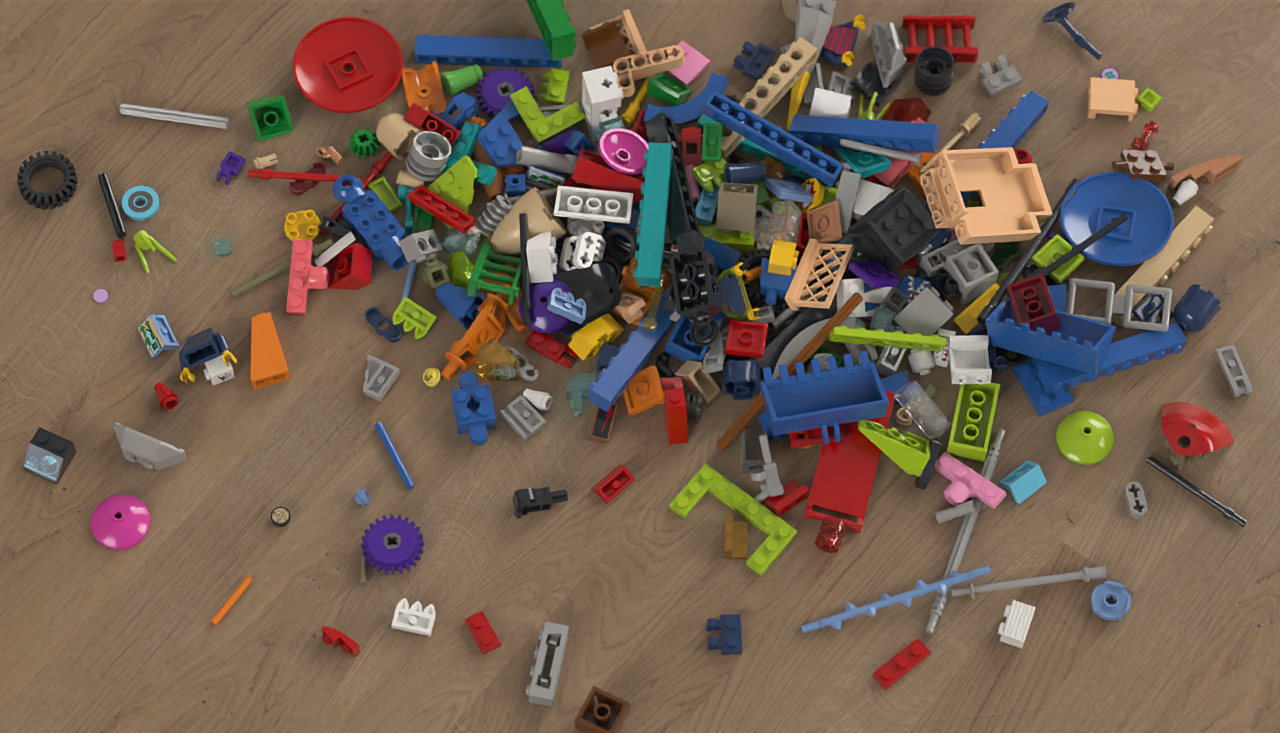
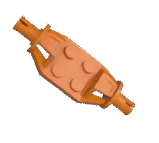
M503 283L502 285L506 287H511V285ZM496 293V295L486 294L487 298L479 306L478 311L480 313L466 331L463 338L455 340L450 351L444 354L449 362L440 373L442 378L450 381L458 368L467 370L469 366L485 360L505 331V311L509 309L505 300L509 295ZM497 307V308H498V309H497V315H496V317H495V316H494V311H495V308ZM463 353L470 355L464 360L459 358Z

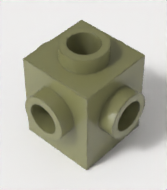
M430 259L426 261V264L421 265L423 270L421 277L424 283L427 282L432 288L450 282L448 277L449 269L446 263H442L439 259Z

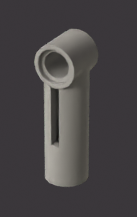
M520 146L516 155V163L572 177L578 156L561 155Z

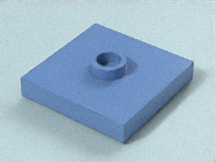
M770 178L764 180V186L779 199L805 203L812 202L813 196L798 183Z

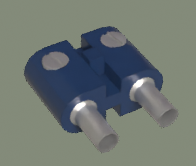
M940 228L936 236L918 252L920 255L916 260L918 265L922 256L948 244L950 234L945 228Z

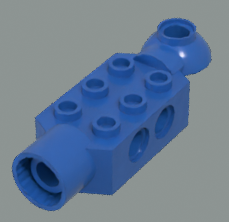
M343 175L336 179L332 186V192L339 201L346 202L342 209L343 220L350 229L354 230L353 233L361 244L373 252L372 258L375 261L385 260L392 270H399L405 267L408 262L398 243L406 238L405 230L374 190L363 191V185L356 176Z

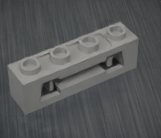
M958 239L922 256L919 267L926 274L928 280V277L935 276L936 270L944 269L947 257L975 244L960 245ZM995 243L980 244L987 253L993 250Z
M545 622L544 628H540L538 639L541 640V644L536 646L534 658H537L536 665L532 664L530 676L533 678L526 688V695H529L530 703L553 707L569 636V626ZM548 641H550L549 649L555 650L549 676V689H547L549 685L548 680L542 679L548 653Z

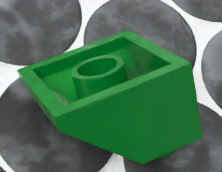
M284 95L261 97L246 102L258 141L294 131Z

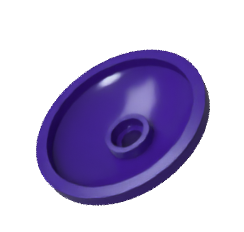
M553 279V282H539L529 285L532 310L530 311L531 325H528V328L539 333H551L563 328L570 321L568 318L547 309L549 296L555 288L561 290L563 297L568 293H571L573 296L572 291L566 284ZM521 295L519 299L518 310L519 315L523 321V311H521L520 302H522ZM543 299H547L545 303H541Z

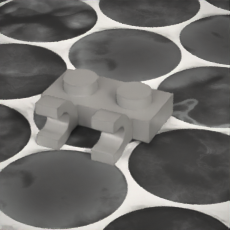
M1004 55L997 57L995 65L1000 71L995 74L992 73L988 61L981 64L982 69L979 72L984 77L981 83L990 97L1022 83L1023 79L1015 66L1008 67Z

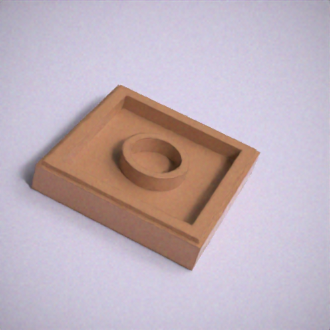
M832 201L807 211L809 240L817 239L819 243L827 244L842 238L839 204L837 201Z

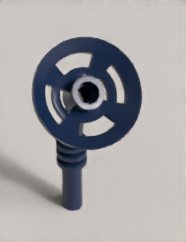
M1075 2L1059 5L1042 17L1043 22L1057 21L1061 23L1074 38V42L1078 46L1086 49L1097 60L1101 59L1102 54L1067 21V15L1076 7Z

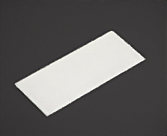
M351 231L314 260L317 267H322L356 240Z

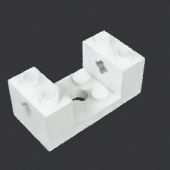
M611 66L582 72V112L586 117L585 122L592 142L600 140L607 130L623 127L622 119L620 116L617 117L616 112H618L617 107H621V99L624 96L622 88L617 86V73H613Z

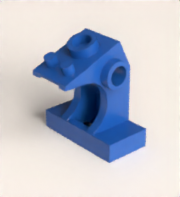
M462 92L452 98L451 103L441 115L435 111L432 113L457 130H460V126L466 118L479 117V108L476 106V100L471 95L468 96ZM456 109H461L462 111L454 119L451 115Z

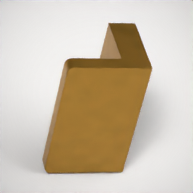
M725 515L723 559H747L748 523L733 521V515Z

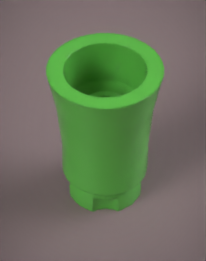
M477 64L441 73L444 89L450 97L481 82L483 77L482 70Z

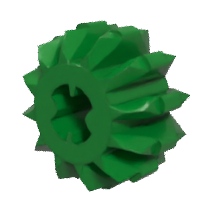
M362 127L361 131L355 129V134H350L348 142L352 154L356 153L358 158L361 155L365 159L367 155L373 157L374 152H378L380 144L376 132H372L371 128L365 130Z

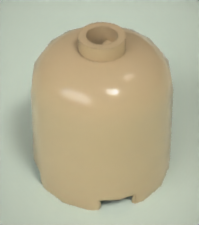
M392 113L380 119L376 136L398 160H404L403 156L407 155L411 150L414 138L422 131L403 119V115Z

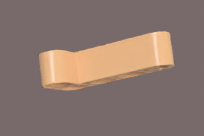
M673 45L619 58L613 63V70L618 76L617 86L622 88L624 97H630L635 92L633 79L680 68L685 64V56L680 46ZM658 59H661V60H662L661 62H658V63L655 62V61L658 60ZM625 84H630L628 87H622Z

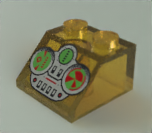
M493 337L476 351L477 372L482 377H487L490 381H518L520 379L519 361Z

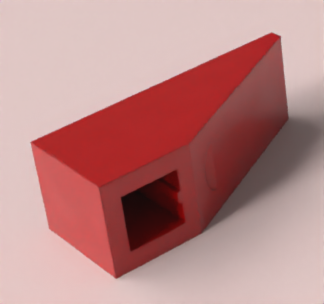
M413 102L403 118L423 131H432L444 136L449 141L451 148L461 133L415 102Z

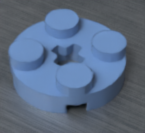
M1106 581L1104 584L1097 586L1092 593V611L1102 619L1119 621L1129 611L1131 596L1122 584L1115 581ZM1113 597V601H1115L1116 604L1110 605L1108 604L1106 599Z

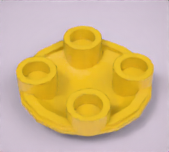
M313 210L289 213L284 223V231L291 241H312L320 232L318 226L321 222Z

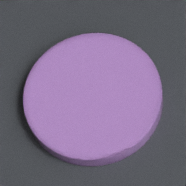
M99 289L94 292L93 298L97 303H104L108 299V293L104 289Z

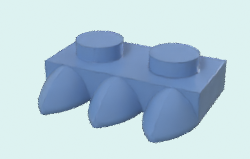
M555 288L548 299L547 309L571 321L582 324L586 314V303L580 298L575 302L571 293L563 297L559 288Z

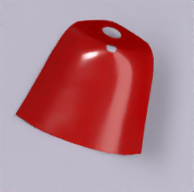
M1171 402L1162 405V429L1170 446L1178 455L1205 454L1234 443L1228 427L1210 411L1188 402ZM1190 424H1194L1196 428H1192ZM1181 436L1189 437L1191 441L1189 447L1181 448L1179 446L1178 440Z

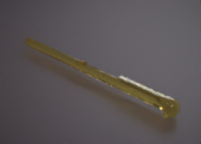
M662 264L661 287H655L648 318L643 320V326L647 330H654L657 327L655 317L668 267Z

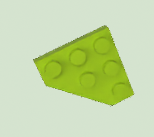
M465 155L428 186L427 189L468 214L469 205L472 204L474 189H472L474 178H477L478 170L470 157ZM446 224L450 233L455 234L458 232L456 229Z

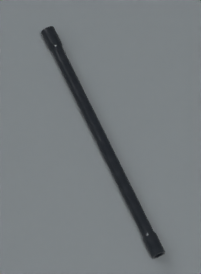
M1079 179L1071 181L1064 195L1052 210V215L1041 226V233L1032 239L990 302L983 308L977 317L979 324L986 325V319L1007 294V285L1013 284L1060 217L1064 198L1080 182ZM1077 189L1070 195L1065 204V207L1070 201L1071 197L1076 193Z

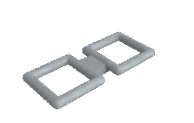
M1072 278L1069 281L1066 313L1073 314L1076 286L1107 289L1104 318L1084 315L1077 316L1110 325L1112 315L1123 316L1122 324L1125 328L1166 332L1169 329L1172 290L1170 288L1129 284L1126 288V296L1114 295L1115 284L1113 282ZM1134 292L1164 295L1161 324L1131 321Z

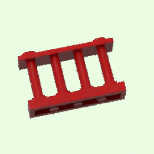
M903 16L901 26L902 29H908L909 47L904 49V57H906L907 63H916L917 55L921 50L935 46L934 29L945 30L946 47L943 48L952 54L954 63H976L978 47H972L970 39V29H974L976 16ZM916 29H926L927 47L916 46ZM952 29H963L964 47L953 46Z

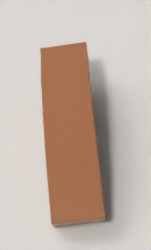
M1243 156L1222 157L1187 168L1172 176L1168 187L1175 191L1187 179L1192 180L1196 185L1206 179L1210 184H1213L1240 167Z

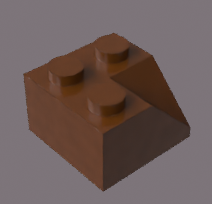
M593 685L575 718V728L584 733H618L629 713L630 703Z

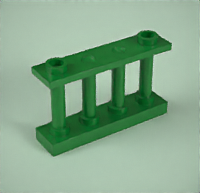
M484 241L469 279L467 296L475 297L477 290L483 289L510 295L508 305H512L514 298L518 299L520 292L521 258L494 253L491 250L492 243ZM492 260H494V261H499V262H503V263H508V264L517 265V266H519V267H518V268H515V267L505 266V265L496 264V263H491V262H492ZM493 270L497 272L515 275V278L494 274L486 271ZM486 279V280H491V281L500 282V283H504V284H509V285H512V286H511V287H506V286H501V285H497V284L487 283V282H483V281Z

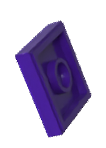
M876 259L850 262L848 266L853 273L873 289L898 286L900 282L898 277Z

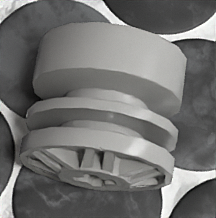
M423 131L417 134L406 159L408 172L419 180H437L443 174L451 154L449 141L439 133L432 131Z

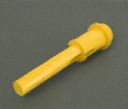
M649 76L646 78L634 101L629 104L626 112L621 115L623 125L630 126L635 122L634 118L640 110L639 105L647 93Z

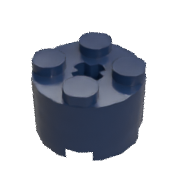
M755 360L726 361L722 371V392L725 396L729 394L733 396L734 400H750L752 395L760 394L761 370L756 365Z

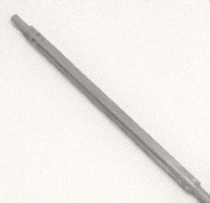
M998 429L980 473L981 476L989 481L1001 452L1000 446L1005 435V430ZM972 496L971 500L975 504L976 511L966 514L942 580L950 578L952 571H958L982 501ZM952 586L946 588L945 594L937 592L930 611L931 616L925 630L926 633L933 634L938 618H941Z

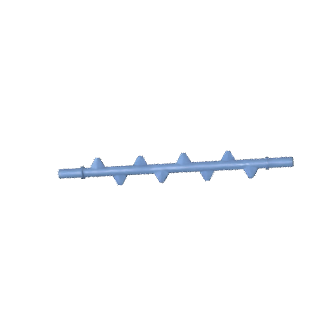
M988 565L976 570H968L963 574L952 571L950 578L929 585L918 580L914 590L892 597L884 593L880 601L858 608L852 603H847L845 612L824 619L820 618L818 621L801 626L803 634L819 628L824 629V627L829 625L836 630H840L841 623L844 620L863 614L874 617L876 610L900 602L907 608L911 607L912 598L933 591L945 594L947 587L967 580L972 581L974 578L991 573Z

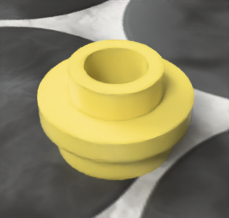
M428 368L423 374V381L428 386L434 387L440 381V371L437 368Z

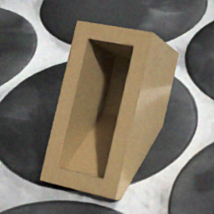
M687 360L675 373L678 377H682L683 385L695 395H698V393L703 394V401L709 403L720 391L709 373L704 375L701 362Z

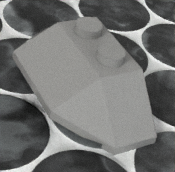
M874 22L870 38L882 85L884 88H887L901 75L903 68L906 67L907 59L903 55V44L900 43L894 24L891 22Z
M117 422L113 424L123 456L130 462L137 461L148 469L161 470L184 462L187 458L184 449Z

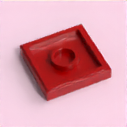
M730 319L725 354L763 358L768 324Z

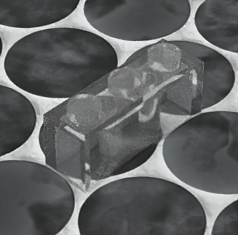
M916 380L906 383L894 395L929 439L940 437L952 425Z

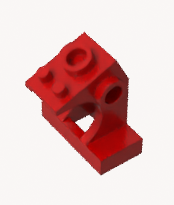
M694 127L682 129V135H678L680 146H682L684 166L693 164L697 167L702 164L701 146H703V135H701V129ZM686 143H696L697 154H686Z

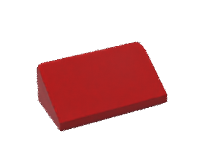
M624 464L618 465L591 489L605 504H608L635 481V478Z

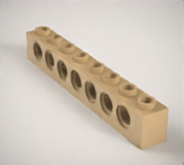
M802 37L794 41L790 45L789 50L778 58L777 63L767 70L762 80L759 79L755 83L754 88L743 96L739 105L746 109H753L751 112L764 118L818 59V48ZM724 125L722 128L721 156L726 159L745 137Z

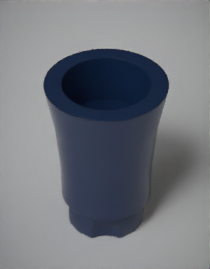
M764 162L726 163L724 166L726 183H756L765 180L767 176Z

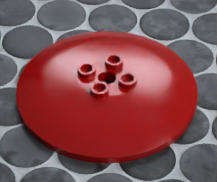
M339 17L315 26L301 39L293 56L294 79L301 93L316 106L336 113H357L381 104L395 91L403 72V56L394 36L380 24L360 17ZM352 67L353 70L351 72L344 71V68Z

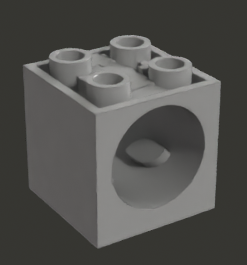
M975 244L947 257L944 267L949 273L948 279L958 282L957 290L962 294L961 298L958 299L961 305L980 297L996 283L999 273L981 244Z

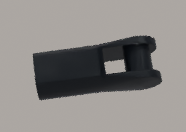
M323 216V222L318 226L320 230L340 239L350 231L352 234L354 230L339 224L327 216ZM329 225L335 226L334 230L329 228Z

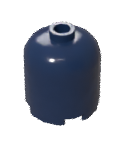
M1190 285L1173 310L1174 319L1183 331L1195 333L1203 330L1221 309L1217 296L1210 290L1205 292L1200 289L1201 285Z

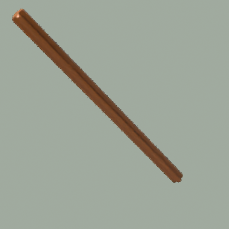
M855 292L787 366L789 376L796 373L795 363L802 362L804 364L827 340L833 328L839 326L863 301V297L859 293ZM763 394L753 402L717 441L716 446L718 449L724 451L765 407Z

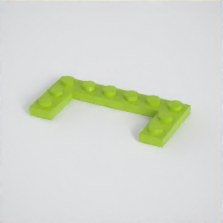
M705 463L669 504V508L685 519L709 491L768 535L765 541L746 561V565L762 576L796 537L798 531Z

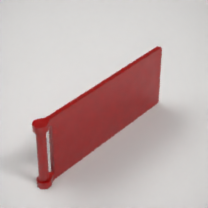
M885 390L889 400L886 416L867 420L879 423L884 429H887L896 394ZM858 421L842 424L844 440L840 442L833 441L828 444L823 443L803 518L817 519L855 530L854 532L860 533L882 450L858 430ZM812 506L854 516L858 519L857 522L813 511Z

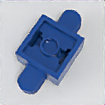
M465 372L459 379L460 389L451 390L458 435L469 433L472 444L480 446L487 442V430L496 429V417L489 384L479 386L475 373Z

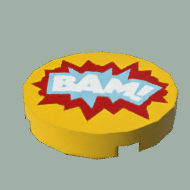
M810 178L801 185L802 188L813 196L811 203L795 201L799 213L807 215V211L821 205L825 191L821 181Z

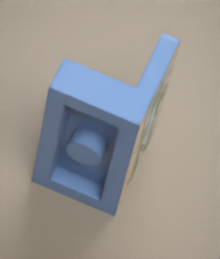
M528 166L525 176L527 183L544 189L563 186L565 182V175L530 166Z
M150 314L138 327V331L151 358H156L163 350H176L179 347L165 315Z

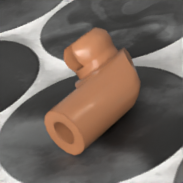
M323 146L316 150V154L320 158L332 159L337 165L344 161V158L334 147Z

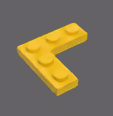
M996 283L953 320L965 335L979 324L977 317L999 288Z

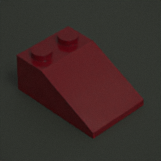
M1043 273L1007 285L1020 328L1021 323L1028 324L1030 331L1036 332L1037 327L1045 329L1046 333L1061 328Z

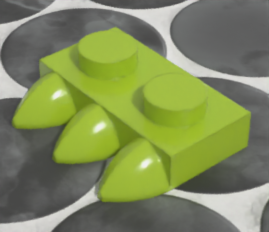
M551 69V71L541 74V77L548 82L539 85V88L545 93L537 95V99L547 104L564 105L570 71Z
M721 156V162L703 163L693 168L691 174L704 189L713 192V184L720 187V182H723L722 178L725 180L724 166L727 162Z
M404 297L394 312L393 324H399L405 319L404 331H410L416 326L415 339H419L428 332L437 317L407 297Z

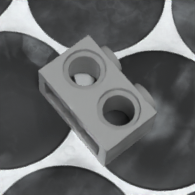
M433 229L411 234L398 242L408 263L413 261L420 263L426 259L427 261L434 259L438 256L437 253L443 250Z

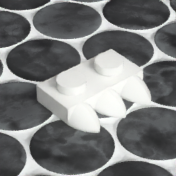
M406 598L402 599L396 607L392 628L431 636L435 622V608L433 604L428 605L422 612V606L417 601L409 610L408 601Z

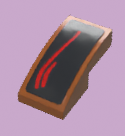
M613 404L608 412L597 407L590 438L609 442L618 404Z

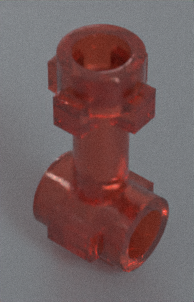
M1154 121L1146 123L1144 125L1145 132L1141 138L1135 137L1133 139L1131 147L1134 150L1147 151L1150 144L1147 141L1152 133L1156 134L1158 132V124Z

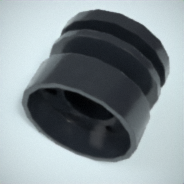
M938 46L927 47L919 52L915 63L914 81L916 87L921 92L934 96L941 95L949 90L952 85L954 70L952 54L945 48Z

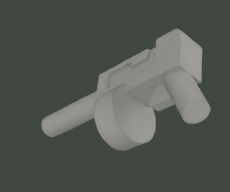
M766 434L759 435L764 462H762L763 467L750 471L753 481L764 479L767 481V484L762 483L760 485L762 492L754 497L759 503L769 496L772 497L784 493L782 482L779 481L775 460L771 458Z

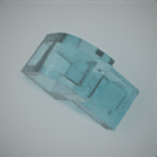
M451 228L445 232L439 242L443 250L458 260L467 261L476 250V244L480 239L475 234L466 237L461 232Z
M596 373L575 375L567 383L566 400H570V410H574V417L582 416V399H588L590 394L588 389L593 381L596 382Z

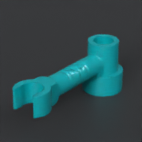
M398 185V199L405 200L406 204L405 232H412L413 202L408 200V193L415 188Z

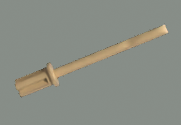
M972 114L963 124H959L957 127L959 132L937 154L942 150H949L962 136L968 137L970 131L982 120L979 114ZM932 159L921 169L920 175L933 166Z

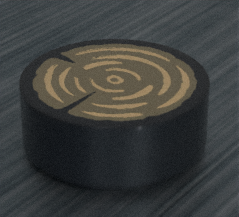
M276 507L272 510L271 521L273 525L285 527L289 524L291 516L287 508Z

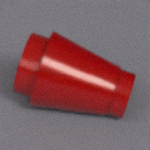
M164 382L155 384L154 390L160 406L166 410L176 407L178 396Z

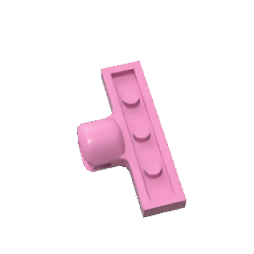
M944 452L936 461L934 470L952 481L944 490L946 500L953 506L965 503L970 497L974 496L995 509L1006 496V491L950 454Z

